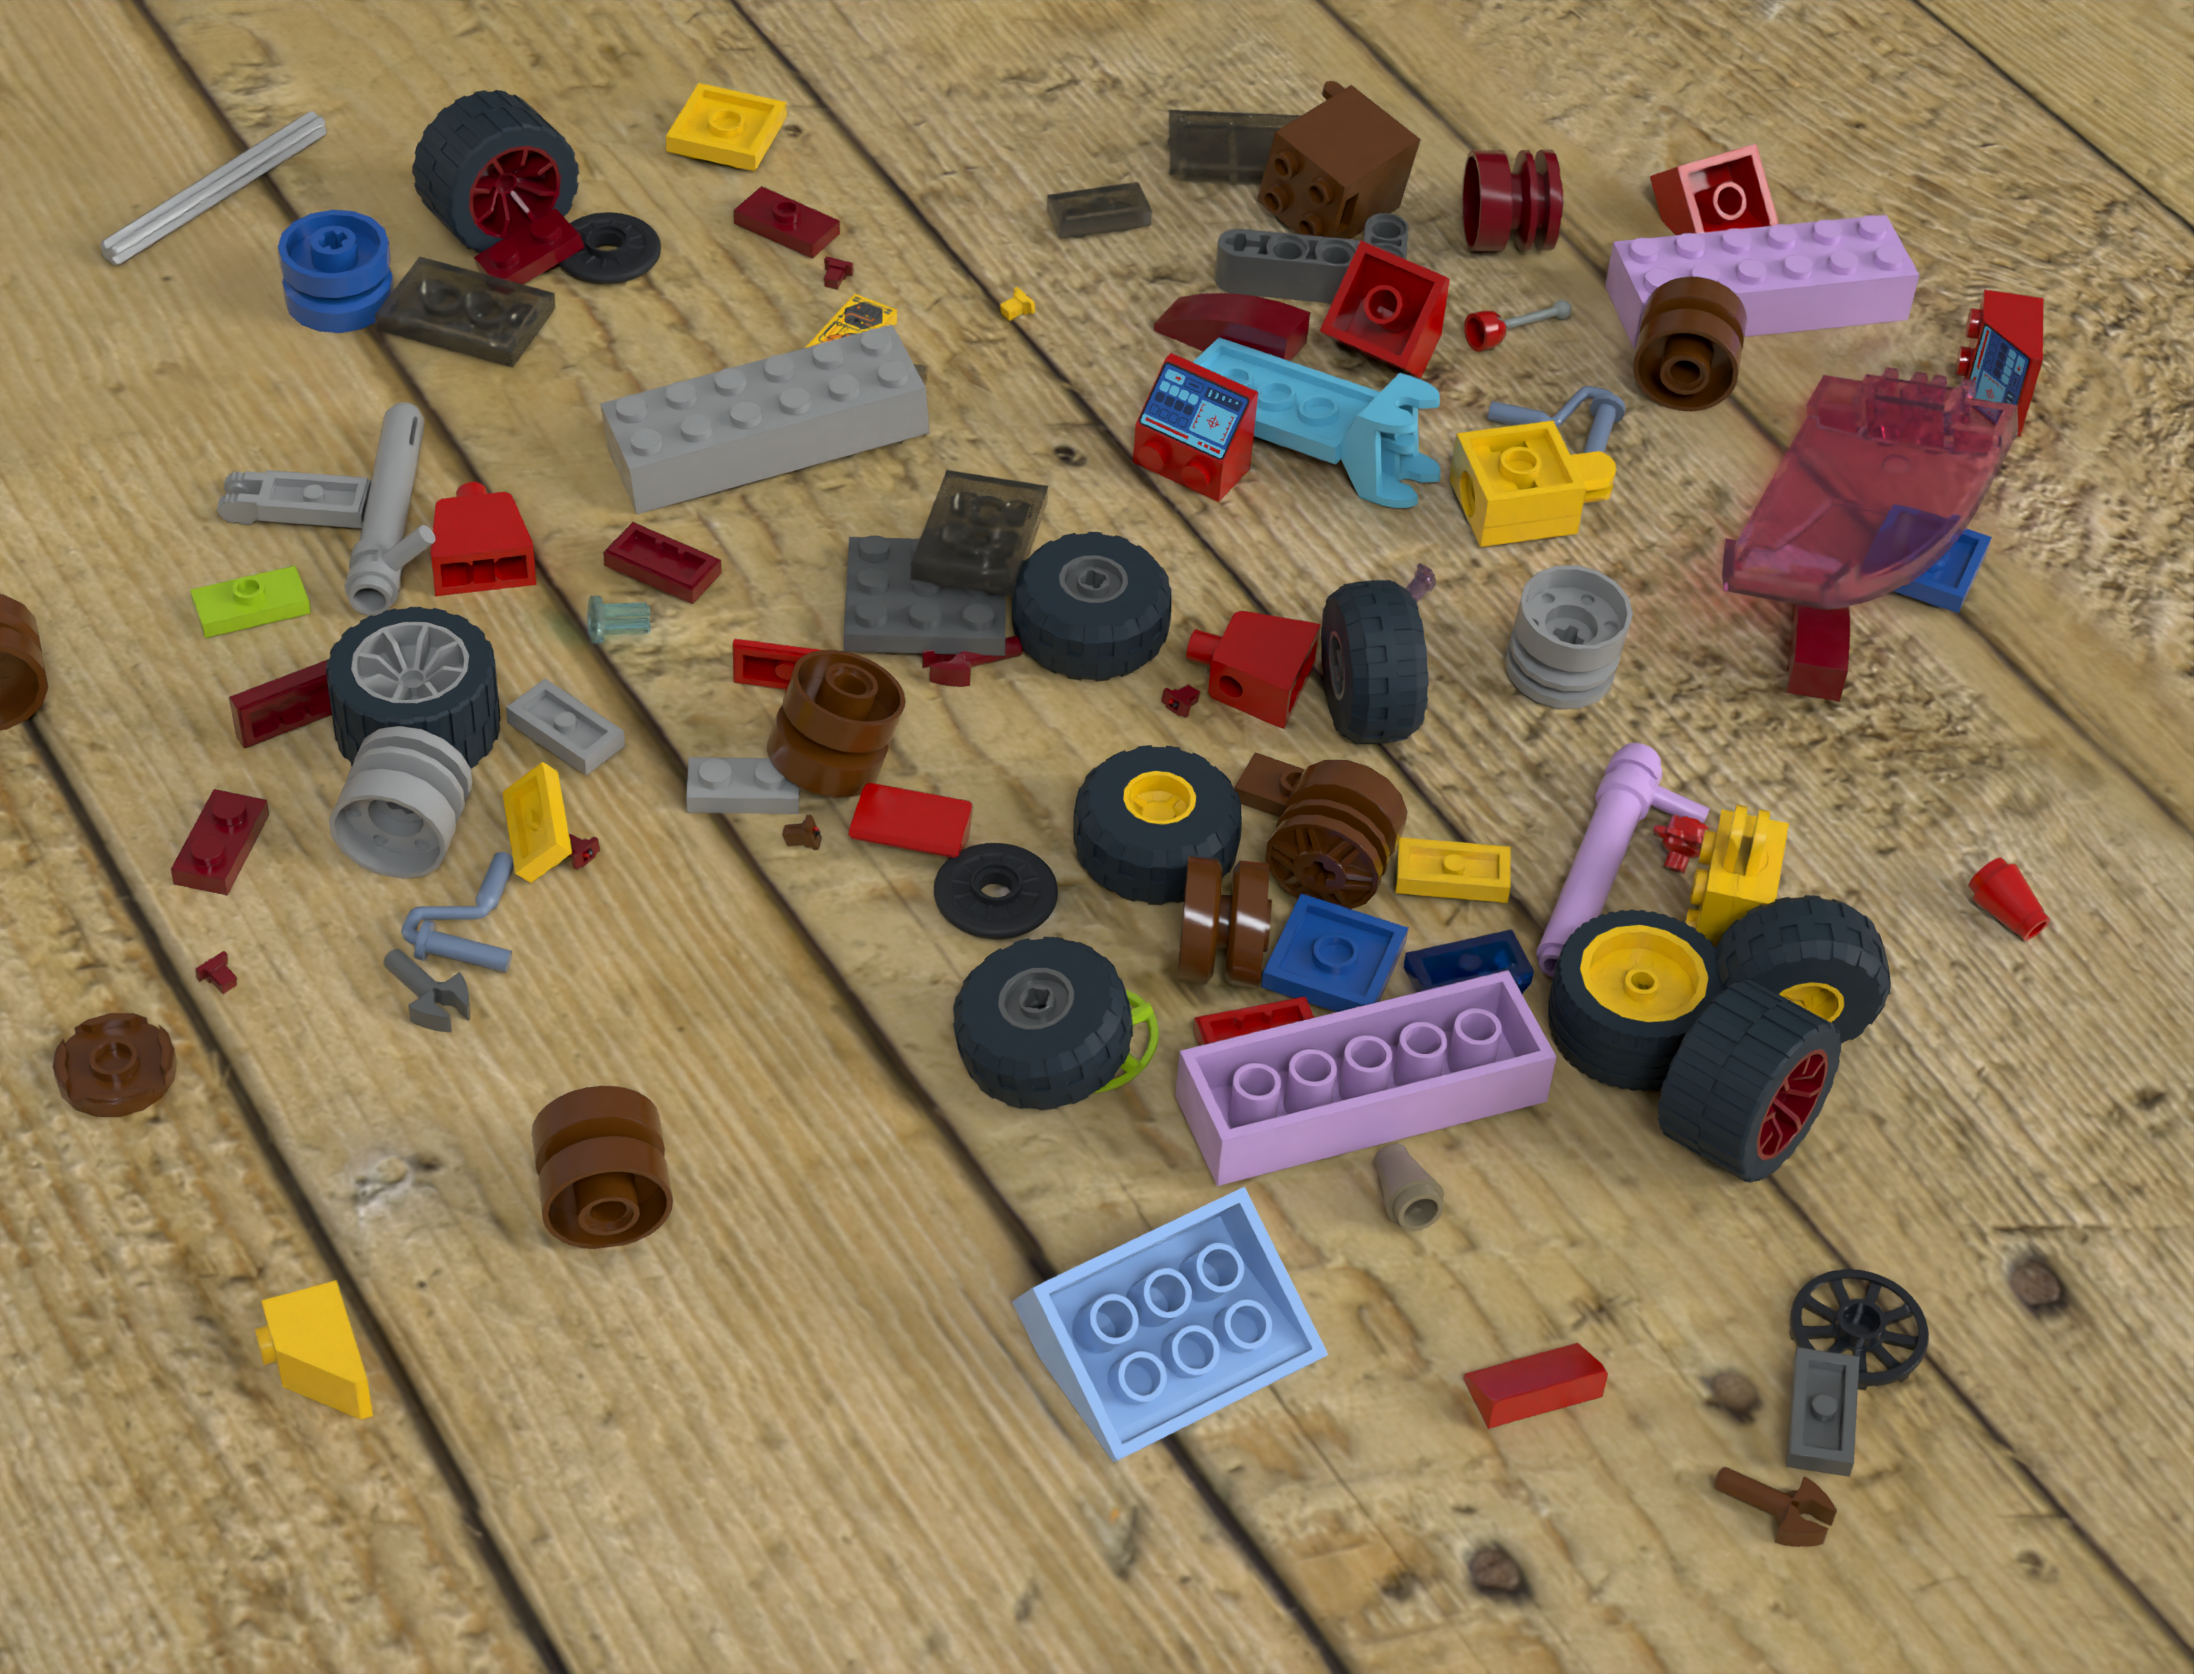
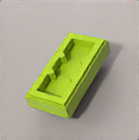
M296 565L190 589L192 604L205 638L311 614L309 599Z

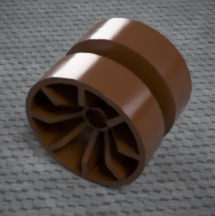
M1693 276L1676 278L1665 282L1651 293L1644 306L1633 362L1635 380L1645 395L1654 402L1670 409L1699 411L1721 403L1732 393L1738 380L1747 326L1746 310L1740 298L1730 288L1715 280Z
M821 650L804 655L796 662L784 693L783 705L777 713L767 741V753L772 764L789 781L810 792L830 797L860 795L866 783H876L888 752V744L893 739L905 708L906 699L901 685L886 669L865 657L838 650Z
M592 1086L566 1093L547 1104L539 1112L532 1125L531 1135L535 1166L539 1176L538 1188L543 1223L553 1237L571 1246L585 1249H600L634 1243L649 1236L664 1224L672 1211L673 1197L668 1166L664 1158L665 1147L658 1109L649 1098L637 1091L624 1087Z

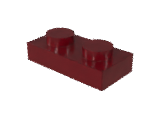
M555 208L474 256V260L481 274L503 297L585 247L580 234Z
M213 789L171 867L173 884L228 896L269 817L267 800Z

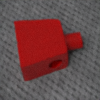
M468 482L457 489L456 497L442 498L436 502L433 523L435 542L431 545L430 552L435 597L536 585L533 542L512 494L507 492L487 493L486 487L481 483Z
M1238 611L1233 614L1223 636L1194 629L1187 646L1186 659L1210 666L1208 693L1212 699L1271 725L1285 729L1316 664L1321 624Z

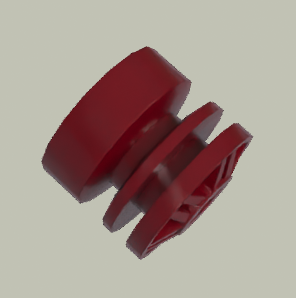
M1553 149L1539 150L1535 158H1533V154L1529 150L1519 151L1512 172L1507 155L1503 150H1472L1469 152L1463 176L1462 218L1465 240L1470 252L1505 250L1510 230L1513 231L1515 243L1519 251L1530 250L1533 242L1538 251L1553 250L1559 237L1564 203L1560 166Z

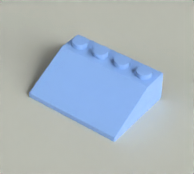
M1245 1187L1029 1289L1012 1301L1039 1359L1113 1463L1328 1355Z

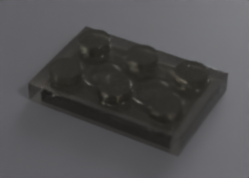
M420 256L375 314L377 330L513 368L556 309L555 293Z
M946 470L911 561V579L931 582L939 586L949 585L980 590L989 594L1015 596L1022 566L1030 555L1048 502V486Z

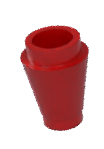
M2002 857L1996 858L1982 867L1968 884V887L1974 893L1973 901L2013 932L2019 934L2024 941L2037 936L2050 922V918L2044 912L2043 907L2015 863L2008 864Z

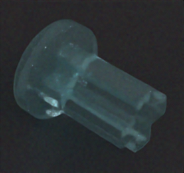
M600 595L590 596L587 620L592 644H602L604 635L649 633L651 629L649 621L651 615L650 606L646 602L603 604Z

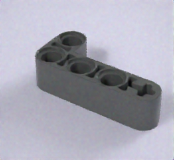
M1378 213L1372 215L1366 221L1363 241L1407 259V222L1395 214ZM1231 229L1222 233L1218 239L1215 284L1221 290L1233 294L1332 304L1361 240L1249 229Z

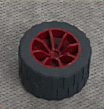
M483 90L469 96L464 95L456 99L447 108L444 107L437 114L438 116L433 122L429 123L424 130V135L421 141L418 142L414 153L416 155L415 162L412 164L416 192L422 198L423 204L467 248H472L479 254L555 208L564 217L569 213L579 185L577 182L579 167L575 161V153L571 145L565 141V138L536 110L517 95H510L506 91L501 90L493 92Z
M1742 980L1739 983L1730 985L1725 991L1718 994L1707 1008L1700 1013L1689 1032L1686 1033L1676 1055L1671 1061L1658 1102L1660 1129L1666 1137L1745 1182H1757L1766 1178L1767 1175L1779 1169L1783 1162L1789 1159L1795 1152L1797 1146L1804 1140L1824 1106L1823 1104L1830 1093L1840 1062L1841 1040L1838 1028L1833 1023L1755 981Z

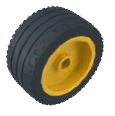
M1613 911L1583 923L1580 928L1578 927L1574 931V934L1572 933L1563 946L1556 962L1549 994V1028L1559 1051L1564 1054L1567 1061L1569 1060L1583 1074L1586 1073L1588 1077L1597 1079L1598 1082L1609 1084V1086H1616L1620 1089L1626 1088L1633 1091H1647L1651 1089L1653 1091L1662 1088L1671 1061L1676 1055L1686 1033L1689 1032L1697 1017L1707 1008L1710 1002L1718 994L1725 991L1716 968L1715 946L1701 932L1699 933L1694 927L1688 926L1687 923L1653 911Z

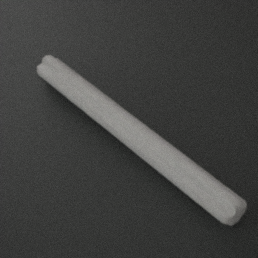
M313 111L305 113L102 240L100 247L103 252V258L114 266L123 264L324 137L327 132L324 126L325 120L322 116L318 117Z

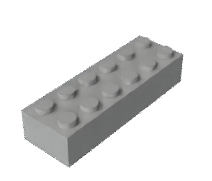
M893 324L600 403L607 448L636 514L929 433L926 387Z

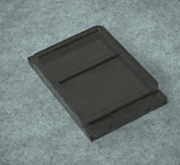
M1169 110V138L1167 144L1169 146L1170 175H1178L1179 180L1185 183L1261 185L1275 132L1302 115Z

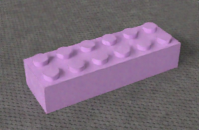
M1867 215L1858 218L1820 220L1818 222L1787 225L1776 224L1767 227L1729 229L1727 231L1696 234L1685 233L1676 236L1615 241L1612 246L1605 288L1633 348H1636L1644 306L1648 297L1660 285L1676 278L1703 277L1715 280L1730 288L1740 298L1745 307L1747 315L1745 337L1908 320L1919 273L1887 215Z
M1509 970L1181 1050L1179 1052L1175 1097L1216 1185L1220 1186L1547 1102L1556 1055Z

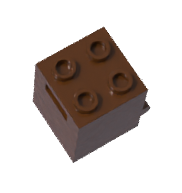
M1327 81L1322 90V96L1326 101L1275 132L1257 202L1297 234L1352 239L1365 230L1366 221L1372 215L1378 213L1391 214L1400 208L1421 139L1353 85L1344 88L1338 82Z

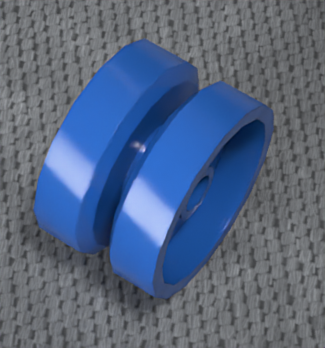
M328 210L316 212L294 221L281 234L278 254L284 276L282 281L284 298L289 315L298 323L319 332L344 333L361 330L380 321L391 309L395 294L393 276L389 268L391 262L389 240L385 229L373 218L355 211Z

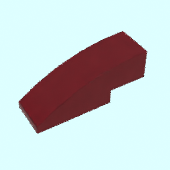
M1203 293L1178 297L1154 323V331L1203 352L1218 338H1222L1291 361L1307 343L1310 312L1283 302L1258 296L1233 293Z
M1795 593L1786 670L1789 672L1786 693L1840 702L1849 664L1850 610L1848 602Z

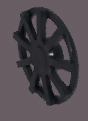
M1842 1269L1819 1275L1800 1289L1790 1311L1789 1334L1797 1347L1816 1350L1809 1339L1834 1338L1837 1342L1826 1352L1842 1354L1846 1350H1851L1854 1356L1860 1357L1858 1390H1866L1868 1386L1886 1385L1896 1381L1902 1383L1920 1365L1927 1351L1929 1329L1920 1306L1900 1285L1876 1273L1855 1269ZM1842 1279H1860L1871 1282L1865 1299L1850 1300ZM1828 1283L1838 1302L1839 1310L1835 1311L1820 1303L1811 1296V1293L1821 1285ZM1883 1286L1900 1297L1905 1304L1884 1313L1875 1302ZM1805 1308L1832 1324L1829 1326H1803L1802 1309ZM1914 1316L1918 1327V1336L1898 1334L1887 1331L1885 1328ZM1882 1343L1914 1350V1352L1901 1364L1882 1346ZM1866 1352L1872 1353L1888 1370L1868 1373Z

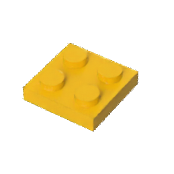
M698 83L666 135V152L684 155L692 159L725 164L737 169L756 171L787 118V102Z

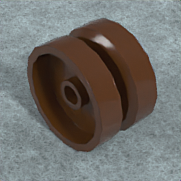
M0 594V731L28 720L43 705L49 688L36 618L23 603L4 594Z
M1188 856L1178 981L1207 984L1213 977L1216 949H1226L1224 976L1228 984L1237 987L1259 988L1263 952H1268L1272 899H1268L1269 863L1240 860L1233 868L1231 894L1222 895V866L1218 859Z

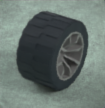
M408 607L397 610L395 608L361 620L356 626L347 629L341 635L342 638L334 643L330 650V659L326 663L332 720L338 749L342 756L351 762V766L365 737L378 729L395 726L422 729L444 739L462 754L471 769L478 765V761L486 757L493 749V743L499 736V721H501L494 650L490 641L486 640L485 633L478 626H473L469 623L468 619L437 608Z

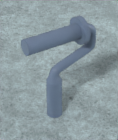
M1585 386L1579 389L1554 417L1548 416L1543 411L1492 401L1488 412V420L1512 426L1553 420L1558 428L1586 398L1593 399L1590 411L1594 416V421L1583 453L1595 451L1604 453L1613 423L1619 422L1623 418L1626 408L1622 399L1609 390Z
M505 852L494 854L475 898L477 906H421L410 910L403 923L401 933L408 943L415 945V959L425 961L430 953L507 973L511 963L512 950L435 931V922L429 920H476L486 917L490 911L497 907L512 872L514 864L511 855ZM424 920L420 930L416 931L420 921Z

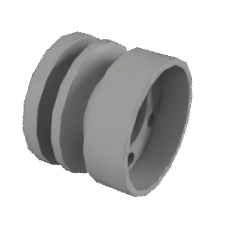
M1578 565L1554 566L1536 573L1525 584L1514 622L1515 625L1510 637L1505 657L1509 678L1520 692L1537 703L1554 708H1582L1598 702L1611 690L1633 615L1629 597L1617 582L1599 571Z
M403 726L378 729L364 738L347 776V781L329 819L331 837L342 853L359 866L377 874L402 879L425 876L439 868L446 855L456 829V823L463 812L465 802L473 786L471 768L457 749L444 739L427 731Z

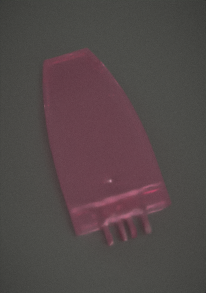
M1886 367L1881 376L1866 374L1862 381L1823 375L1806 405V420L1775 472L1739 539L1736 542L1734 539L1725 538L1722 569L1723 590L1829 610L1861 604L1892 592L1902 585H1908L1932 567L1951 548L1978 511L2018 434L2017 405L1975 399L1977 386L1974 380L1963 379L1959 388L1947 386L1946 376L1934 375L1932 381L1928 383V375L1926 373L1915 372L1913 378L1903 380L1899 379V370L1891 367Z

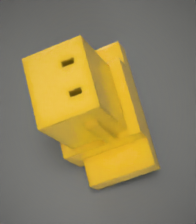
M1018 287L1013 288L1014 294L1012 298L1000 304L1001 314L1009 321L1021 314L1026 315L1030 313L1032 315L1036 313L1034 301Z

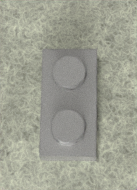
M547 679L542 680L506 707L507 723L586 776L625 747L624 730Z
M689 757L686 795L687 813L799 814L800 787L785 778L774 767L770 758Z

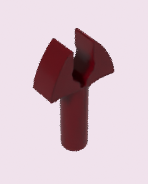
M1011 636L1005 638V656L981 655L961 651L959 654H934L935 650H923L922 668L930 667L929 681L932 683L966 687L970 686L972 667L1019 657L1023 653L1020 638L1018 636Z

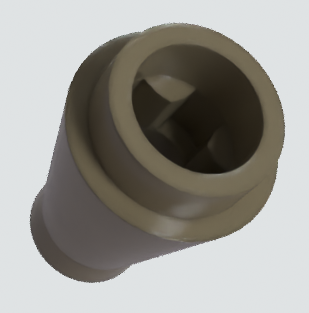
M1389 1144L1380 1149L1374 1157V1165L1379 1173L1389 1218L1409 1231L1422 1230L1434 1224L1440 1218L1444 1209V1192L1442 1187L1410 1156L1405 1146Z

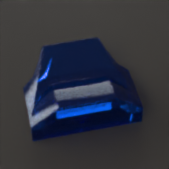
M1512 929L1405 953L1403 966L1417 993L1509 970L1521 994H1523L1532 983L1534 970Z

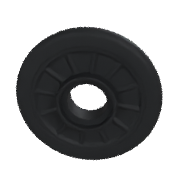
M615 212L590 214L570 222L580 234L585 248L558 264L567 273L583 281L598 284L622 283L642 276L656 264L661 253V242L656 231L645 221L637 217ZM606 245L619 247L614 250L597 249L600 246Z
M984 843L963 849L958 857H950L941 866L934 882V898L942 915L961 931L982 938L1007 939L1029 933L1049 918L1057 903L1058 886L1055 875L1050 867L1031 851L1011 844ZM989 884H1002L1011 891L1003 897H990L984 894L981 889Z

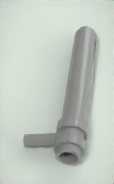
M407 402L395 404L384 415L360 539L354 545L351 552L349 571L345 582V593L349 598L350 605L353 609L365 615L375 616L389 610L390 606L398 598L400 578L404 565L435 542L433 531L426 525L419 526L404 538L425 426L424 417L419 409Z

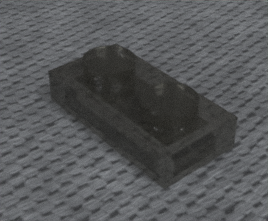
M1139 182L1047 195L1046 210L1059 239L1080 238L1085 235L1126 231L1132 228L1151 226L1152 209Z

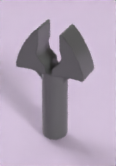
M394 949L387 953L383 961L384 967L419 998L408 1004L411 1022L430 1030L452 1032L450 1015L437 1006L436 1003H440L443 1006H453L457 1008L458 1012L465 1019L470 1020L468 988L460 972L445 982H437L400 949Z

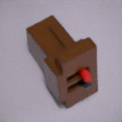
M812 814L806 815L803 823L785 825L782 833L787 846L804 845L805 848L812 847L813 850H819L822 836Z

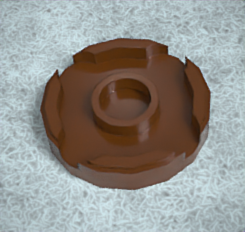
M108 1013L84 1021L74 1028L76 1034L70 1037L66 1043L63 1038L55 1050L53 1072L61 1097L75 1110L95 1117H123L145 1110L161 1099L175 1080L177 1059L169 1033L160 1025V1029H158L156 1026L148 1024L146 1017L134 1013Z

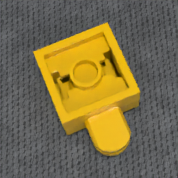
M1552 420L1456 433L1449 480L1479 546L1485 547L1578 534L1583 503L1610 499L1616 474V464L1610 456L1601 451L1570 455Z
M1736 804L1734 812L1721 809L1716 832L1705 830L1698 863L1708 865L1707 870L1699 868L1695 870L1689 901H1691L1690 904L1699 905V909L1688 908L1685 923L1690 927H1694L1699 933L1701 932L1715 947L1721 940L1722 935L1736 919L1740 920L1749 910L1759 905L1763 906L1775 902L1777 898L1789 823L1770 820L1771 811L1759 809L1756 817L1747 815L1748 806Z

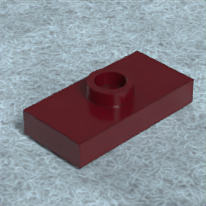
M763 186L759 187L733 210L734 224L812 259L840 234V220Z
M632 522L603 552L604 566L691 604H694L722 573L721 559L635 522Z
M327 660L229 697L236 738L244 749L332 715L326 675Z

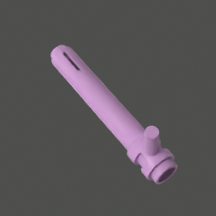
M1629 743L1615 752L1606 768V775L1603 777L1596 792L1597 807L1536 951L1541 971L1552 978L1556 962L1569 936L1572 933L1574 934V931L1578 927L1580 928L1583 923L1589 922L1590 919L1601 915L1636 825L1645 818L1650 806L1672 816L1679 815L1680 817L1688 816L1689 818H1695L1701 823H1704L1710 808L1659 786L1663 776L1661 759L1657 752L1647 745Z

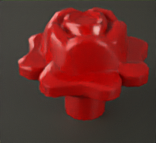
M1673 815L1667 827L1655 825L1653 828L1654 835L1662 839L1661 843L1668 851L1663 867L1684 874L1689 859L1699 857L1704 832L1709 830V827L1698 819L1689 818L1688 816L1680 817L1679 815Z

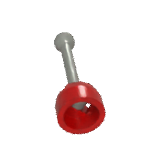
M1559 300L1551 308L1502 320L1501 316L1495 311L1483 310L1471 313L1464 322L1465 337L1469 346L1474 351L1489 350L1498 346L1504 340L1507 329L1552 317L1566 319L1570 316L1572 308L1567 301Z

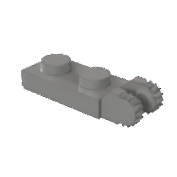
M266 470V473L249 471L241 473L240 471H233L225 479L223 489L226 490V495H222L221 499H219L217 512H219L218 516H221L222 520H226L228 523L233 522V524L238 522L242 525H250L258 519V521L362 529L371 480L365 477Z

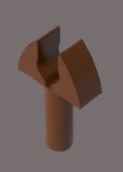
M1722 1467L1714 1480V1488L1717 1491L1774 1516L1780 1526L1775 1543L1784 1546L1811 1547L1824 1544L1828 1528L1813 1521L1805 1520L1800 1515H1811L1816 1520L1832 1526L1837 1513L1836 1507L1826 1493L1805 1476L1800 1488L1790 1492L1779 1491L1728 1467Z

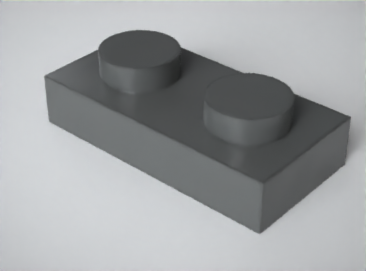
M1796 1348L1792 1367L1786 1467L1850 1477L1854 1465L1860 1357Z

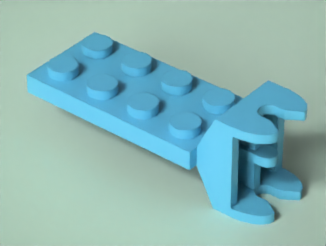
M1218 338L1193 361L1197 365L1258 391L1254 429L1255 437L1335 465L1342 460L1359 498L1386 507L1409 508L1418 504V495L1410 485L1399 482L1400 480L1411 479L1425 483L1439 482L1441 479V469L1438 463L1432 458L1419 453L1418 409L1438 408L1440 406L1438 390L1423 380L1399 373L1379 392L1222 338Z

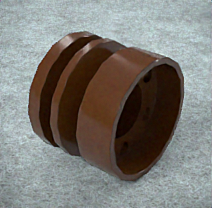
M1323 760L1308 766L1297 779L1286 802L1285 812L1278 819L1276 829L1272 832L1267 842L1265 859L1269 863L1272 876L1286 892L1296 898H1299L1300 894H1305L1349 909L1365 905L1377 892L1381 883V877L1385 874L1388 867L1389 857L1394 853L1405 829L1408 811L1402 794L1388 778L1369 766L1349 760Z

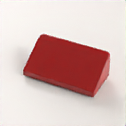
M734 638L732 644L733 683L786 689L796 662L806 654L821 650Z
M866 783L862 789L848 836L851 839L956 858L969 840L973 804L962 799L876 783Z
M1574 1343L1465 1373L1463 1380L1487 1428L1490 1429L1603 1397L1608 1373L1599 1360L1579 1343Z

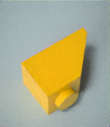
M337 1280L261 1300L266 1326L255 1328V1336L263 1365L276 1363L282 1387L360 1420L373 1417L368 1379Z

